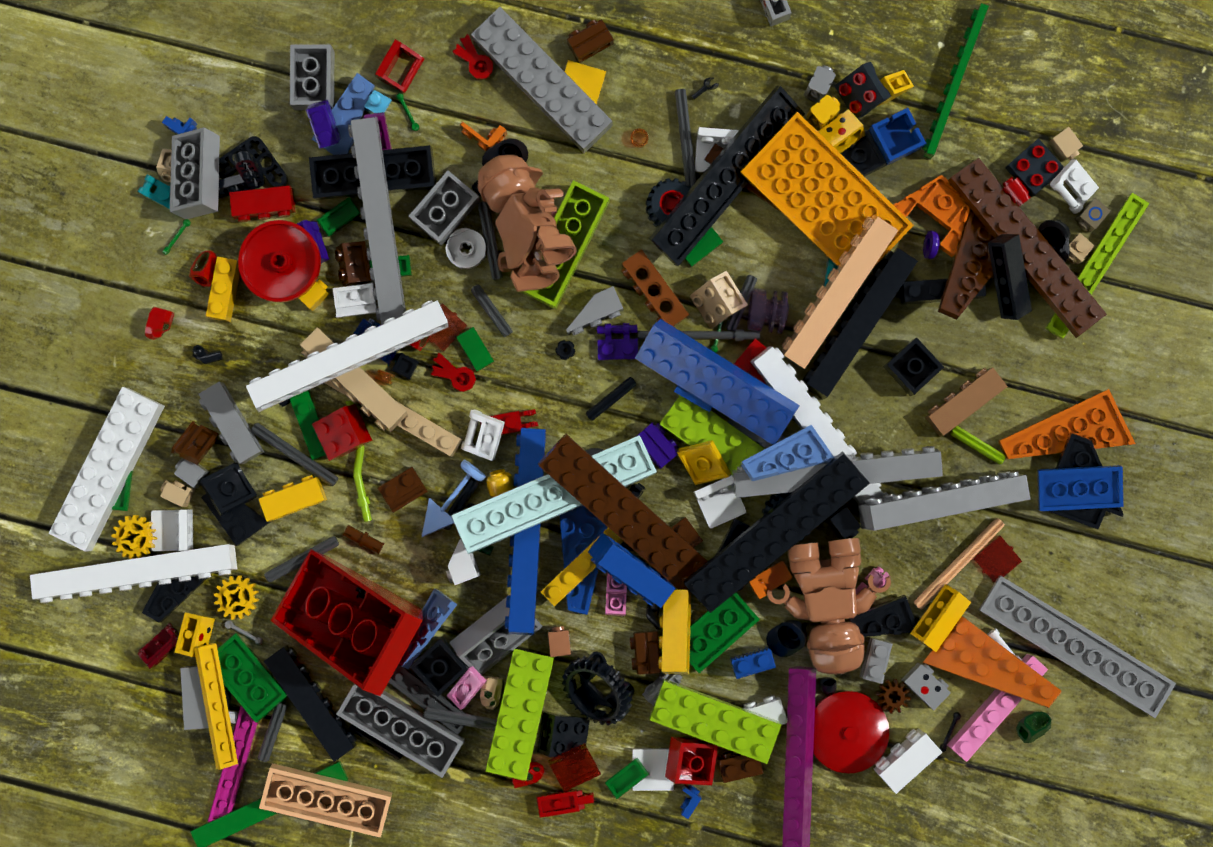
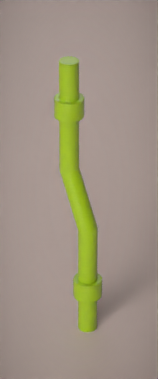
M351 400L346 401V406L354 404ZM363 445L356 449L353 477L358 494V507H361L363 520L367 522L371 521L372 518L368 505L370 504L369 496H366L361 475L365 449Z

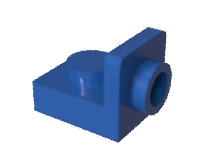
M166 116L162 121L168 129L177 135L197 129V123L192 118H189L185 125L175 117L170 119Z
M683 785L682 791L691 797H686L680 806L682 809L681 815L689 819L702 798L699 795L700 791L696 787Z

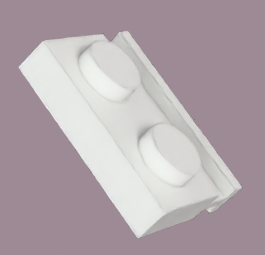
M374 284L333 288L336 317L342 318L376 313V300L373 297Z

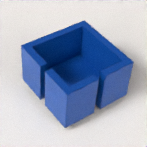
M909 108L892 115L890 119L887 117L873 124L869 129L872 138L887 162L886 166L922 149L926 144L918 127L912 133L910 132L916 125V122Z

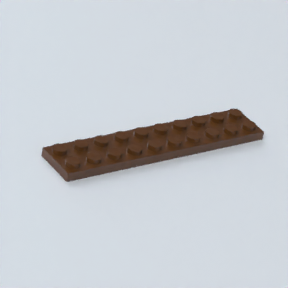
M980 158L948 180L994 238L1001 234L1019 235L1027 279L1075 338L1107 315L1017 203L1014 204L1010 196L1002 190L1003 186Z
M565 434L540 460L538 465L678 590H689L684 585V580L702 567L708 560L568 434Z

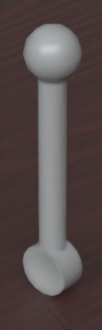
M232 621L225 622L227 629L232 628L254 640L257 645L263 643L261 637L249 634L235 626Z

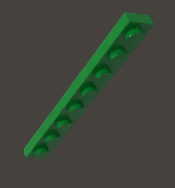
M983 3L972 11L970 20H972L971 27L966 28L963 36L966 39L964 46L960 45L956 55L959 60L957 65L953 64L949 75L952 76L950 83L947 82L943 90L945 95L944 101H940L936 109V113H939L937 120L932 121L929 131L932 132L930 139L926 138V144L922 148L925 151L923 157L930 160L935 155L989 6Z

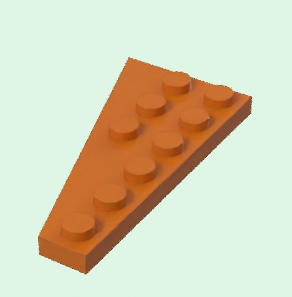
M1109 389L998 441L1004 455H1006V459L1062 453L1070 432L1090 439L1095 449L1136 444Z
M961 616L937 652L932 650L923 661V664L926 663L929 666L1050 708L1062 693L1059 688L963 616Z

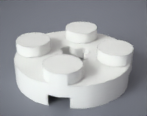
M461 228L450 235L446 244V254L451 263L458 268L471 269L478 266L486 256V243L482 235L477 231ZM465 243L467 246H472L468 254L460 250Z

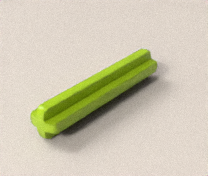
M956 426L951 430V436L999 465L1004 462L1006 455L964 429Z

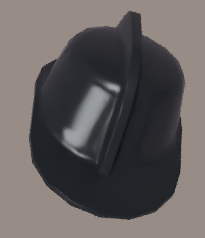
M504 139L484 153L482 165L484 166L488 161L500 155H517L526 162L529 152L526 145L520 140Z
M1059 219L1044 221L1038 228L1039 232L1062 260L1066 262L1070 252L1069 240L1071 235L1068 226Z
M791 619L772 628L766 637L769 649L780 657H788L801 650L805 646L807 639V623L802 624L798 620Z

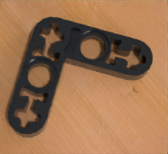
M252 136L219 158V166H227L225 173L219 172V178L221 179L228 178L237 172L233 159L234 155L241 151H248L253 155L262 173L273 187L285 186L288 182L286 173L259 137ZM253 142L256 144L260 143L258 148L262 154L259 155L255 149H251ZM265 157H269L272 160V164L268 168H264L261 165ZM229 159L230 162L234 165V167L232 168L230 165H228L229 163L226 160ZM274 170L279 176L283 175L281 183L273 182L275 177L271 171Z
M241 151L234 155L235 167L239 175L219 180L218 199L229 196V192L253 190L265 184L263 173L250 152Z

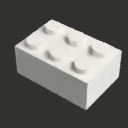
M919 728L911 730L905 736L906 740L901 744L897 743L890 750L891 753L886 758L884 756L875 763L876 767L873 768L896 794L942 753L930 737Z

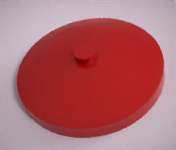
M273 220L257 226L247 235L239 251L238 266L242 280L255 295L271 302H290L306 294L315 284L321 268V255L315 239L306 229L290 221Z
M846 690L830 694L818 702L815 706L813 754L823 765L833 771L850 774L864 771L879 761L888 745L889 725L885 713L873 699L860 692Z

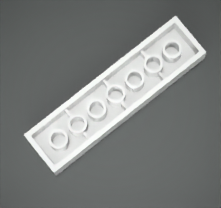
M121 388L48 534L83 551L93 550L112 512V507L115 505L129 473L133 471L165 407L164 405L130 388Z

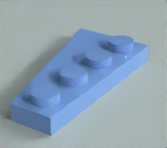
M358 73L332 109L341 139L338 144L324 147V149L333 155L349 153L354 140L353 137L350 138L348 125H351V120L362 119L363 113L366 110L364 106L375 87L374 84ZM313 136L312 140L317 143L315 136Z
M810 425L742 461L741 466L753 482L827 463L834 459V456L813 426Z
M435 588L422 609L423 621L399 662L402 667L407 669L410 668L457 606L453 600Z

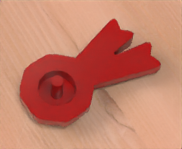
M467 34L465 38H460V42L465 49L457 44L456 49L452 52L469 63V72L474 78L487 79L493 73V62L486 55H478Z
M438 353L437 358L433 360L443 368L432 366L433 372L431 375L451 379L452 386L459 391L465 392L472 389L476 381L474 372L467 367L456 369L441 353Z

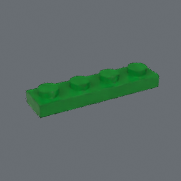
M307 390L289 398L312 460L326 456L312 426L320 418L310 391Z

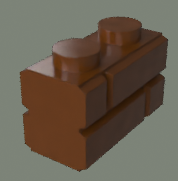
M596 19L592 20L586 25L587 28L582 31L577 29L568 35L567 44L578 63L587 60L614 44V39L602 19L599 21Z
M658 630L633 632L634 637H630L631 650L635 649V658H631L632 670H636L637 675L661 673L658 665L660 656Z

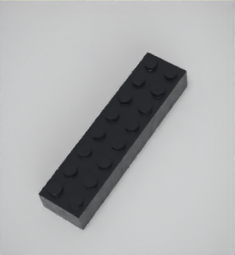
M896 248L894 251L890 250L881 261L882 268L879 267L869 279L872 283L870 285L867 284L858 296L861 298L860 301H856L847 312L850 316L848 319L845 318L840 322L836 329L838 334L833 335L825 345L827 348L826 352L819 354L814 362L816 365L814 370L811 368L804 376L803 381L807 385L808 391L822 400L830 395L918 261L899 248Z

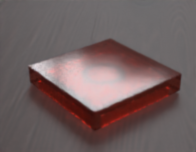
M585 743L548 760L564 792L601 775Z

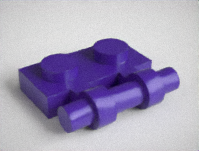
M608 323L605 326H597V334H605L604 340H597L598 361L635 359L638 353V338L630 339V333H638L637 325H629V323L611 325V323ZM611 333H623L624 339H611Z

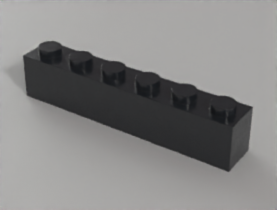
M286 645L264 660V663L331 759L335 762L357 746L355 743L357 739L351 731L346 730L343 718L334 713L331 701L327 697H323L320 692L322 690L320 685L315 680H311L308 668L297 660L298 654L296 651Z

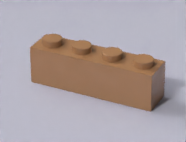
M993 367L988 370L986 368L981 369L975 374L977 376L972 382L967 380L960 386L961 390L958 393H950L944 398L945 403L941 406L936 404L927 411L929 415L925 418L939 437L946 435L1008 387Z

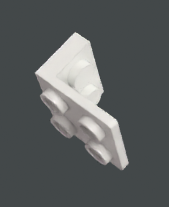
M699 127L697 132L695 172L704 173L710 166L704 159L715 143L725 148L739 130Z
M732 475L694 491V495L709 528H714L746 513L741 498H736Z
M193 510L151 511V522L153 523L151 529H156V532L152 534L157 537V540H152V543L155 545V548H151L152 551L193 550Z

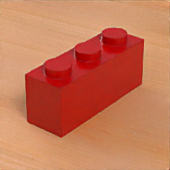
M290 185L229 192L231 215L238 222H248L250 218L256 217L259 220L270 219V216L273 215L283 218L289 217L290 213H296L294 192Z

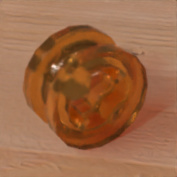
M637 128L631 133V142L635 147L642 148L648 143V134L644 129ZM637 133H641V136L645 135L642 143H638V140L634 141Z
M378 369L379 375L375 376V379L392 385L391 379L395 378V375Z

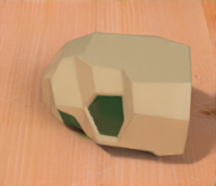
M483 676L487 681L481 687V704L486 709L494 710L500 703L503 678Z

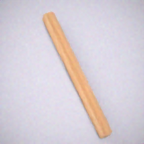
M995 518L914 601V605L922 610L940 592L942 587L948 584L1004 527L1003 521Z

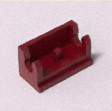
M168 623L165 628L139 650L138 656L149 669L156 667L176 648L179 632L171 623Z

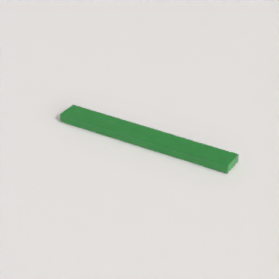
M341 761L314 773L343 781H348L349 779ZM261 797L191 830L190 833L197 847H207L277 813L260 809Z

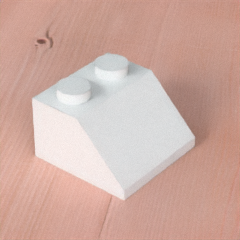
M460 539L448 564L449 570L446 571L450 583L454 582V585L481 575L473 553L467 554Z

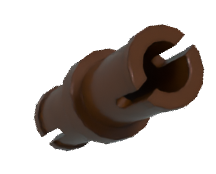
M349 524L342 535L358 543V546L361 548L364 546L378 555L385 544L369 536V533L366 531L363 533Z

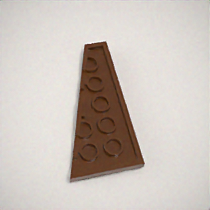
M970 210L964 225L938 309L939 313L956 320L993 275L988 242L993 240L994 237L972 210Z

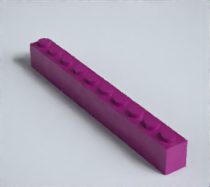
M796 666L789 668L782 847H810L816 668Z

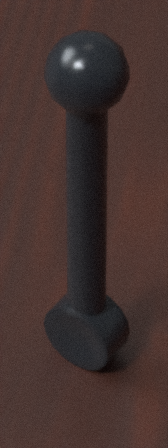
M959 712L953 714L954 719L944 742L939 747L943 753L947 749V743L957 720L961 718Z

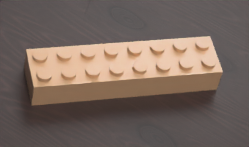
M873 215L866 218L862 225L863 231L860 235L856 234L850 243L852 245L849 252L845 251L839 259L840 265L837 269L833 268L827 277L829 279L826 286L822 285L816 293V301L814 304L812 302L809 303L804 311L806 316L803 320L799 319L793 327V335L791 338L787 336L782 344L784 356L804 369L898 232L896 228L878 216Z

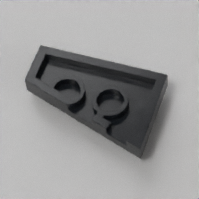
M205 494L201 497L236 546L241 545L271 523L267 522L264 517L245 504L220 516L208 495Z
M193 576L190 581L184 582L174 579L171 580V584L159 585L158 582L142 613L159 623L162 622L207 578L199 579L198 576Z
M905 595L874 606L869 611L856 615L854 618H849V622L856 624L864 637L911 633L916 626L915 618Z

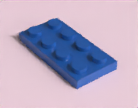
M1121 465L1037 470L1039 511L1124 507L1123 467Z

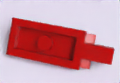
M577 789L536 797L540 818L579 812L581 809H585V804L594 803L595 801L593 792L583 794L582 790Z

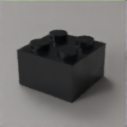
M917 337L912 339L883 366L909 396L915 395L944 368Z
M443 637L410 666L437 697L469 669Z

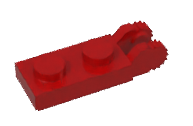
M535 409L490 416L505 422L501 435L520 432L521 428L538 426V422L535 421L526 424L521 422V417L536 414Z

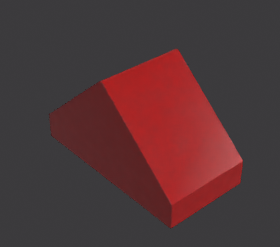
M310 549L270 621L362 690L381 696L421 625L423 615L422 609L330 557ZM357 587L366 591L364 599L361 597L356 598L358 594L356 591Z

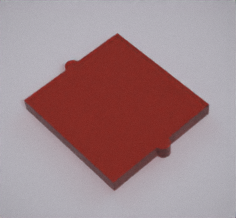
M442 303L440 306L449 327L432 334L429 341L431 343L434 342L440 349L445 351L467 325L457 317L456 312L453 313Z
M1000 535L973 558L981 567L982 573H986L993 583H995L998 576H1006L1022 562L1013 551V547L1009 546Z

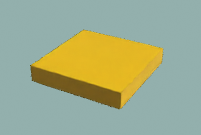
M568 60L564 72L597 105L606 71Z
M713 440L679 448L677 451L695 485L728 478L731 474Z

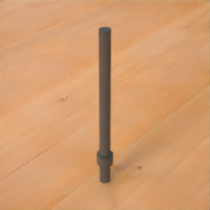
M735 329V331H681L692 339H735V341H743L744 339L756 338L760 340V331H744V329ZM638 331V339H646L650 331Z

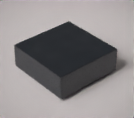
M400 353L392 371L411 380L419 361Z

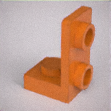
M463 121L460 124L461 133L470 140L472 137L477 140V145L484 151L501 142L507 135V130L499 125L497 129L493 128L488 135L489 139L486 140Z
M780 561L755 576L748 583L757 598L761 599L767 596L768 590L772 591L791 580L792 575L785 563Z

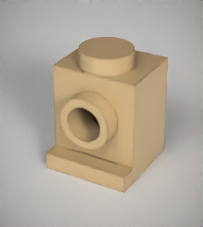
M166 480L160 489L162 492L160 497L181 507H187L196 489L193 487H187L186 489V485L177 480L174 483Z

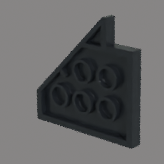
M1070 432L1055 469L1102 466L1092 441ZM1121 507L1048 511L1095 529H1099L1106 511L1121 517L1124 515Z

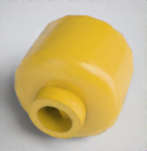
M505 469L490 472V476L486 479L491 497H496L515 489L512 475L506 472Z

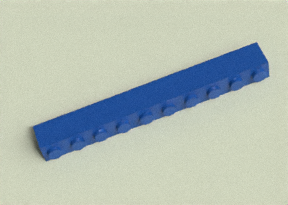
M521 428V434H517L516 446H520V453L515 456V466H519L518 474H514V486L519 487L544 476V470L538 463L545 456L546 429ZM541 523L510 536V546L514 547L513 555L509 554V567H512V575H508L507 587H511V596L507 595L506 608H510L509 616H505V629H508L509 634L534 635Z

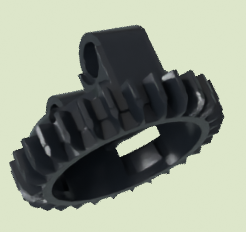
M595 651L587 658L586 656H583L581 659L578 657L569 664L562 676L564 679L562 685L565 686L563 691L567 692L566 698H570V704H574L575 710L578 709L581 715H586L587 720L593 719L594 723L599 721L600 725L605 723L607 725L616 724L629 713V709L632 707L630 702L633 700L632 697L635 690L629 682L624 681L625 678L621 677L620 671H616L613 665L607 664L602 653ZM577 673L580 676L581 683L579 688H577L576 679H573ZM596 675L602 678L612 689L606 696L590 681ZM598 705L610 707L612 710L607 714L606 711L595 709Z

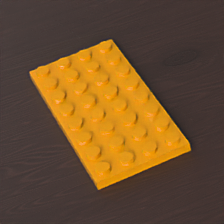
M798 112L740 171L747 180L837 266L840 265L839 259L845 251L849 252L852 245L850 243L856 234L860 235L863 231L862 225L868 216H878L898 230L875 266L914 226Z

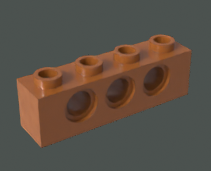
M642 249L622 263L623 269L621 272L627 280L632 279L635 284L633 288L639 296L643 295L647 300L645 302L647 308L651 313L655 311L658 315L657 321L662 319L675 327L689 316V313ZM644 270L648 276L646 279L640 280L636 277V273ZM655 286L659 289V294L651 296L648 293V289ZM662 303H669L671 310L664 313L660 310V305Z

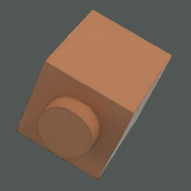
M564 626L552 627V631H548L550 657L571 655L569 629H564Z

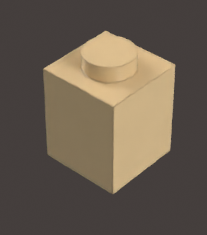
M1070 127L1048 142L1061 161H1064L1066 158L1069 160L1075 158L1080 154L1078 150L1083 147Z

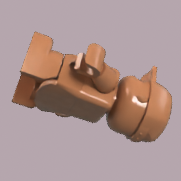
M500 155L488 161L480 168L478 173V190L482 200L487 202L492 211L499 213L495 224L503 241V249L505 250L498 257L499 270L502 272H512L510 278L517 292L549 287L560 276L556 265L568 261L577 251L571 237L559 233L556 221L551 216L552 212H557L554 199L562 197L563 191L559 188H536V183L543 175L541 169L529 167L517 155Z
M859 538L828 541L829 554L831 556V559L828 560L818 559V543L794 545L787 550L789 566L803 593L804 601L796 596L791 597L786 584L783 586L785 595L782 599H775L770 590L767 591L768 598L775 604L784 603L786 605L784 608L795 619L821 622V625L811 629L809 640L807 641L810 659L817 671L826 674H844L856 670L861 666L864 659V636L860 633V629L856 624L845 622V619L854 618L856 615L869 611L877 598L875 594L889 589L891 585L890 576L885 578L883 587L877 588L873 584L874 577L870 574L867 580L868 588L864 587L856 595L855 587L859 573L858 566L862 562Z

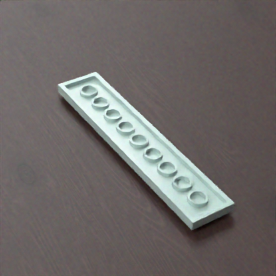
M640 435L592 455L596 461L625 487L657 473ZM547 474L453 514L451 517L467 554H470L580 507L582 504Z

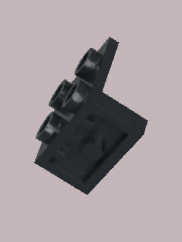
M543 712L537 752L548 757L584 759L590 720H587L586 717L560 716L551 712Z

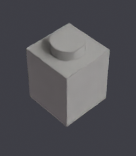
M183 458L176 464L175 468L177 470L174 472L177 477L193 488H199L201 485L200 480L207 477L210 473L200 464L196 465Z

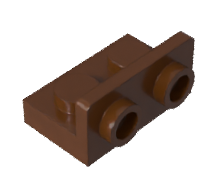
M365 241L341 243L336 247L335 259L339 263L338 277L342 281V286L372 281Z
M726 752L721 754L720 758H717L723 783L763 774L760 761L739 753Z

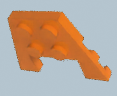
M940 175L893 205L905 217L917 206L949 230V233L939 244V248L952 258L956 254L970 207L948 182V179Z

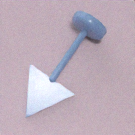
M464 459L460 465L467 475L443 506L440 507L429 498L422 537L454 524L452 517L445 512L447 507L471 477L477 481L485 479V474Z

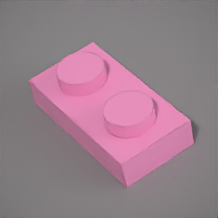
M472 666L456 683L447 697L462 710L487 680Z

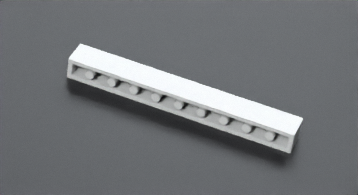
M432 300L425 302L421 305V308L415 311L414 309L407 310L402 314L403 316L397 319L395 317L389 318L383 322V325L377 328L376 326L369 327L365 330V333L359 336L357 334L351 335L341 344L333 343L326 347L327 350L321 353L319 351L313 352L303 361L295 360L289 363L285 369H275L269 372L267 377L262 379L257 377L251 380L250 384L246 385V388L258 412L263 411L448 328V321L438 300L435 302Z
M769 346L750 361L769 387L800 405L793 419L801 430L812 425L834 458L842 451L846 455H852V458L856 457V450L850 444L847 446L843 440L845 438L844 434L838 428L835 430L831 424L833 422L831 417L826 412L823 414L819 409L821 406L819 401L814 396L810 397L807 393V390H809L807 385L802 380L798 381L795 377L796 371L790 364L786 365L782 360L784 355L777 347L774 349ZM874 483L866 486L853 498L858 504H862L864 499H883V496L888 495V493L881 491L879 487L882 485L880 483Z
M226 544L30 575L32 599L40 600V603L53 602V598L60 597V600L73 599V595L80 594V597L92 596V592L99 591V594L112 593V589L119 588V591L132 590V586L139 585V588L151 587V583L159 582V585L171 584V580L179 579V582L190 581L193 576H198L199 579L210 578L212 573H218L219 576L230 575L232 570H237L235 545Z

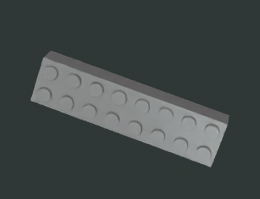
M501 7L471 34L473 41L583 153L588 151L613 126V121Z
M1018 471L999 472L995 476L984 475L980 476L979 479L960 480V483L940 484L941 487L921 488L922 492L909 490L902 492L900 495H884L883 499L868 498L863 500L864 503L857 504L861 529L876 531L1015 503L1031 498L1027 476L1019 475Z

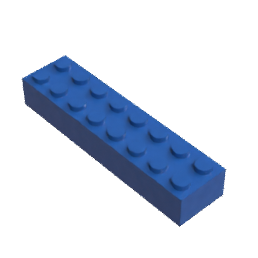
M662 319L653 325L635 357L636 360L772 445L778 442L800 407L794 401Z

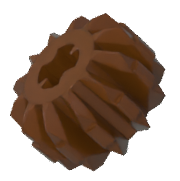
M894 678L891 685V682L886 679V687L879 684L882 692L877 691L875 693L877 696H881L876 702L878 704L883 703L881 706L883 711L888 708L890 714H893L894 709L901 713L900 706L902 705L904 708H907L908 705L904 701L911 700V697L905 696V694L910 692V689H903L905 687L903 681L898 684V680ZM893 691L898 695L896 699L893 698L894 701L889 698V694H893Z

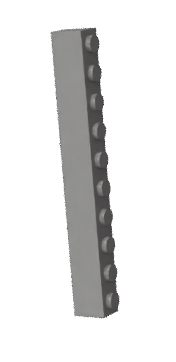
M378 117L351 120V125H348L350 138L353 137L354 146H351L353 158L357 160V166L354 167L356 179L359 178L360 187H357L358 197L363 200L361 217L362 220H366L364 237L365 240H369L370 248H367L368 260H372L373 268H370L371 280H375L376 288H373L374 300H378L379 308H376L377 320H381V325H383V322L389 318L395 317L397 319L403 316L402 314L406 311Z
M934 446L922 447L920 451H914L913 448L902 449L901 453H893L891 450L882 451L881 455L862 453L860 454L861 457L853 458L852 455H847L870 484L943 476L941 452L935 449ZM829 462L753 482L743 467L738 466L737 470H732L735 496L740 498L793 492Z

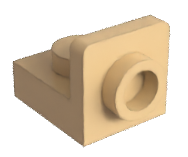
M163 148L156 169L160 180L171 182L172 150Z
M1079 233L1069 243L1070 252L1067 260L1072 264L1078 265L1085 260L1084 258L1095 246Z

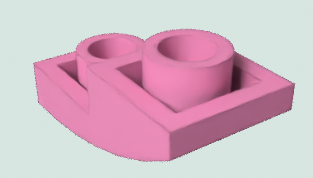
M608 572L605 615L625 616L627 586L616 582Z

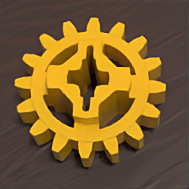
M133 515V517L125 516V521H118L119 527H113L117 532L111 535V537L116 538L112 545H118L116 552H123L122 557L129 556L130 559H136L137 556V558H142L144 554H150L148 548H155L152 540H157V537L153 536L152 533H155L156 529L150 528L153 523L146 522V517L139 519V515ZM135 534H140V535L136 536V538H134L133 540H129V539H131L132 537H134Z
M238 575L236 580L234 576H229V582L223 579V586L218 585L216 587L219 593L214 594L215 597H218L214 604H220V608L217 611L224 610V617H228L231 614V620H235L237 615L239 619H243L244 613L250 616V609L255 610L257 608L254 602L260 600L255 598L259 591L253 590L256 585L255 583L248 584L249 578L242 581V575ZM232 584H239L234 590L228 588ZM247 590H248V592H249V597H250L249 599L247 598V594H246V591H247ZM239 593L238 598L240 600L234 601L235 597L233 596V594ZM238 605L245 607L241 611H234Z

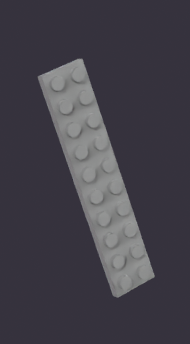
M998 576L979 608L980 612L1153 718L1157 717L1176 685L1169 678L1002 576Z

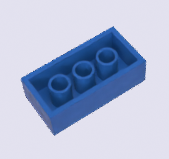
M603 532L588 551L592 556L591 561L596 564L599 570L605 574L608 572L616 582L621 585L622 583L625 584L628 590L635 595L639 594L642 596L643 600L651 606L656 604L661 608L676 589L657 570Z

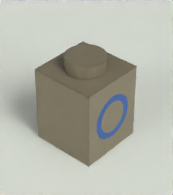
M1095 198L1087 204L1075 221L1078 222V226L1082 230L1092 232L1101 224L1111 210Z

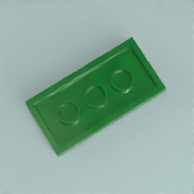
M734 593L711 613L709 611L705 612L690 626V664L698 673H701L760 620L737 593Z
M237 633L217 649L224 685L255 723H258L288 697L277 680Z

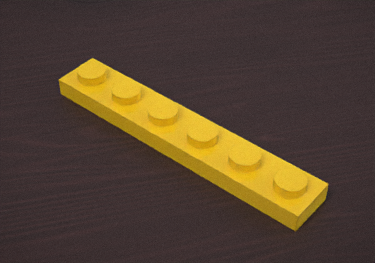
M607 528L603 532L617 543L621 544L623 542L611 529ZM599 537L540 591L553 606H556L596 568V564L591 561L592 556L588 551Z
M216 643L196 647L194 651L216 769L221 770L238 764L217 645Z

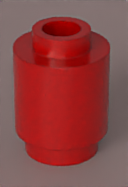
M1011 177L1002 184L1004 186L1002 190L1018 206H1021L1031 198L1028 194L1029 191L1018 177L1016 179Z

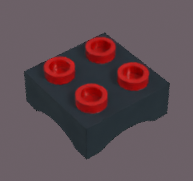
M871 62L862 64L834 85L846 107L857 119L865 116L873 108L891 97L889 91L878 79Z
M1039 138L1005 167L1011 175L1020 179L1029 191L1028 194L1031 198L1052 181L1064 168Z

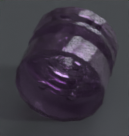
M752 288L747 330L761 332L764 323H768L769 333L773 332L774 324H776V333L782 334L789 313L788 293L782 291L780 300H777L778 293L774 290L771 299H767L766 289Z

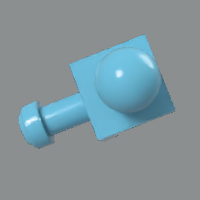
M373 90L364 108L370 114L372 112L382 113L386 111L392 100Z

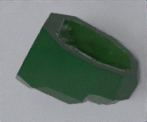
M1034 712L1018 722L1016 727L1017 734L1024 743H1032L1049 731L1052 719L1045 712Z

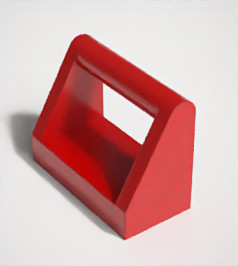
M395 39L375 75L382 82L405 94L425 59ZM404 52L413 57L415 61L403 82L399 85L388 76L400 55Z

